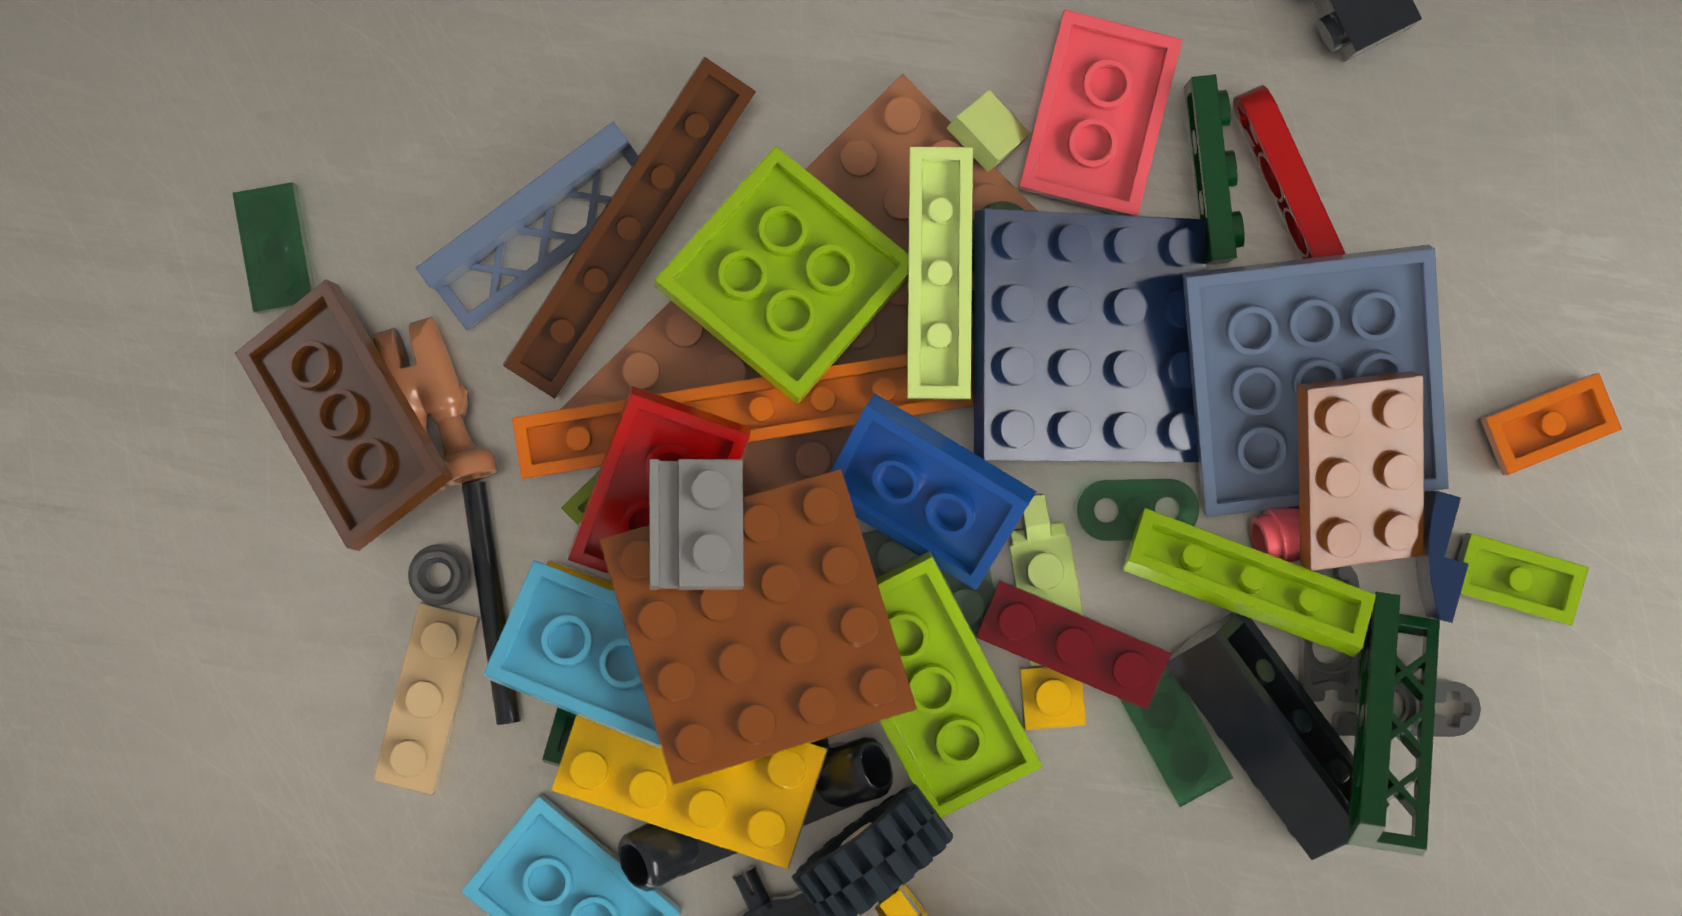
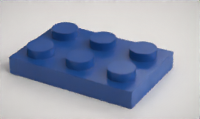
M874 394L865 406L830 471L842 470L858 519L919 556L931 551L940 569L974 590H977L1037 492L877 394Z

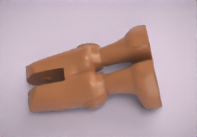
M433 317L409 324L410 342L416 364L412 366L410 365L404 341L396 328L373 334L375 347L427 434V428L429 427L427 418L429 416L432 417L438 426L445 455L443 461L453 476V479L447 484L452 486L467 484L496 473L495 456L488 449L478 448L470 438L462 418L467 413L468 390L464 388L463 384L460 385L450 355ZM446 484L435 493L446 490Z

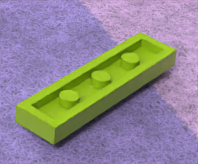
M1144 508L1138 518L1122 569L1136 576L1355 657L1363 648L1376 594L1310 571L1304 567Z

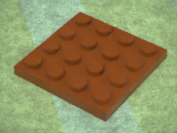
M841 469L743 497L744 587L742 590H649V525L600 539L601 550L672 786L917 709Z

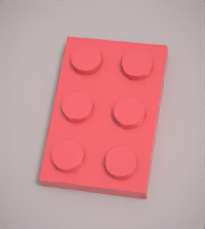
M1064 9L1018 190L1117 215L1138 216L1183 39Z

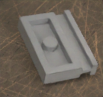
M650 459L649 590H742L744 587L743 460L679 459L678 461H659V459Z

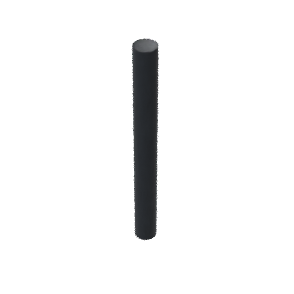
M486 481L462 484L486 656L487 662H489L506 624V616ZM490 680L496 724L503 725L520 722L516 690Z

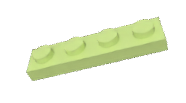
M910 147L907 399H971L973 147Z

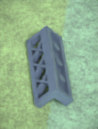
M611 122L418 265L416 270L428 286L439 293L465 330H471L576 252L597 220L598 203L607 204L611 196L600 195L603 171L623 156L632 166L638 154L615 122ZM593 179L591 193L577 192V190ZM567 198L590 202L587 225L575 234L551 231L554 208ZM544 216L542 230L527 228ZM518 234L541 238L538 262L526 271L503 267L506 243ZM550 239L565 241L548 254ZM496 251L494 266L479 264ZM469 270L493 273L489 298L469 312L450 285ZM501 275L516 277L500 289Z

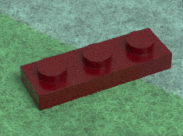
M1000 579L975 635L980 640L1146 710L1171 655V652Z

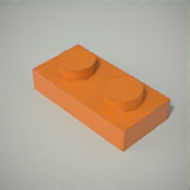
M1600 373L1588 375L1480 419L1502 475H1510L1622 430Z

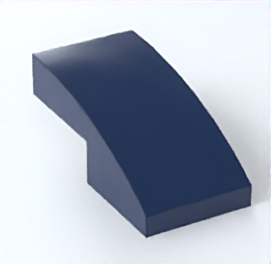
M1440 491L1424 492V555L1415 557L1420 598L1426 617L1453 623L1469 565L1468 563L1445 557L1461 497Z

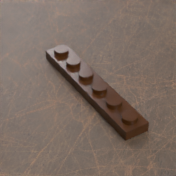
M703 57L503 362L505 368L552 398H556L756 93L754 89L708 58Z

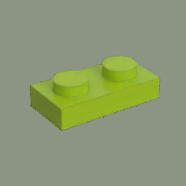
M1465 533L1458 561L1468 563L1469 565L1461 595L1573 626L1589 567L1476 534Z

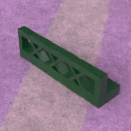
M1376 591V598L1360 657L1347 844L1423 856L1427 851L1440 620L1399 614L1401 595ZM1398 633L1423 636L1422 656L1407 667L1397 657ZM1421 669V681L1419 682L1413 674ZM1400 683H1403L1419 701V712L1404 723L1393 713L1394 688ZM1418 725L1416 739L1410 730ZM1397 739L1401 741L1416 759L1415 770L1400 781L1389 770L1391 744ZM1413 783L1414 797L1406 790ZM1394 797L1412 816L1411 835L1384 831L1386 827L1387 802Z

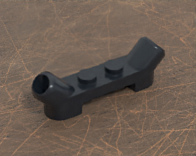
M862 737L849 742L832 743L829 746L823 747L828 749L803 826L854 805L879 799L888 794L893 784V769L890 758L881 743L874 738ZM646 823L624 834L618 844V856L622 871L633 886L645 892L656 890L680 876L737 853L650 823Z

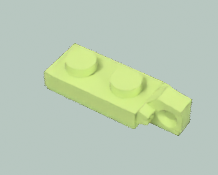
M1035 494L1021 516L1023 529L1013 530L1010 534L1011 545L1008 548L1015 586L1083 614L1070 536L1066 535L1064 522L1050 524L1045 494ZM1028 660L1030 666L1039 665L1035 662Z

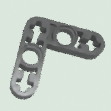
M1351 566L1332 568L1334 578L1342 579L1344 583L1359 588L1358 576ZM1326 569L1314 571L1326 575ZM1299 637L1298 682L1313 702L1324 701L1325 691L1332 690V696L1336 700L1357 702L1354 691L1358 689L1359 652L1355 657L1343 653L1337 661L1326 664L1320 662L1315 657L1312 648L1313 642ZM1437 679L1435 703L1446 702L1448 692L1452 691L1455 700L1464 702L1463 713L1454 714L1452 724L1448 725L1445 716L1435 713L1433 737L1460 736L1474 728L1479 721L1481 707L1479 698L1473 689L1457 681ZM1400 683L1394 688V691L1400 693L1405 702V711L1400 719L1404 723L1419 712V702L1407 687ZM1335 712L1332 715L1330 725L1339 736H1355L1356 725L1354 724L1356 722V714L1353 712ZM1415 726L1410 732L1413 736H1417L1418 726Z

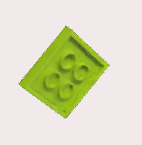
M775 146L655 278L654 287L798 405L908 279V253L780 148Z

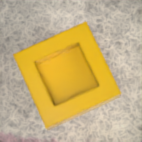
M1044 666L1019 668L1025 730L1086 725L1082 682Z

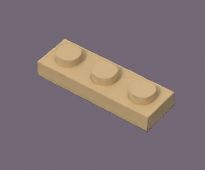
M426 602L418 604L373 780L429 795L436 793L481 619L480 616Z

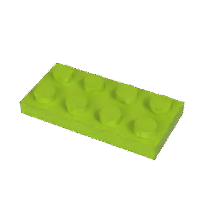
M931 551L876 578L917 707L915 711L880 721L912 783L919 787L939 816L943 818L1042 768L1041 760Z

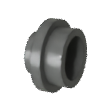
M436 544L423 548L414 556L409 566L408 580L412 591L419 599L432 605H445L454 602L464 594L470 581V568L466 558L460 551L449 545ZM436 563H443L450 570V580L444 586L434 584L430 578V570Z

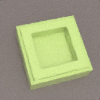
M990 90L960 113L947 127L949 132L964 147H973V157L987 172L992 170L1019 147L1031 134Z

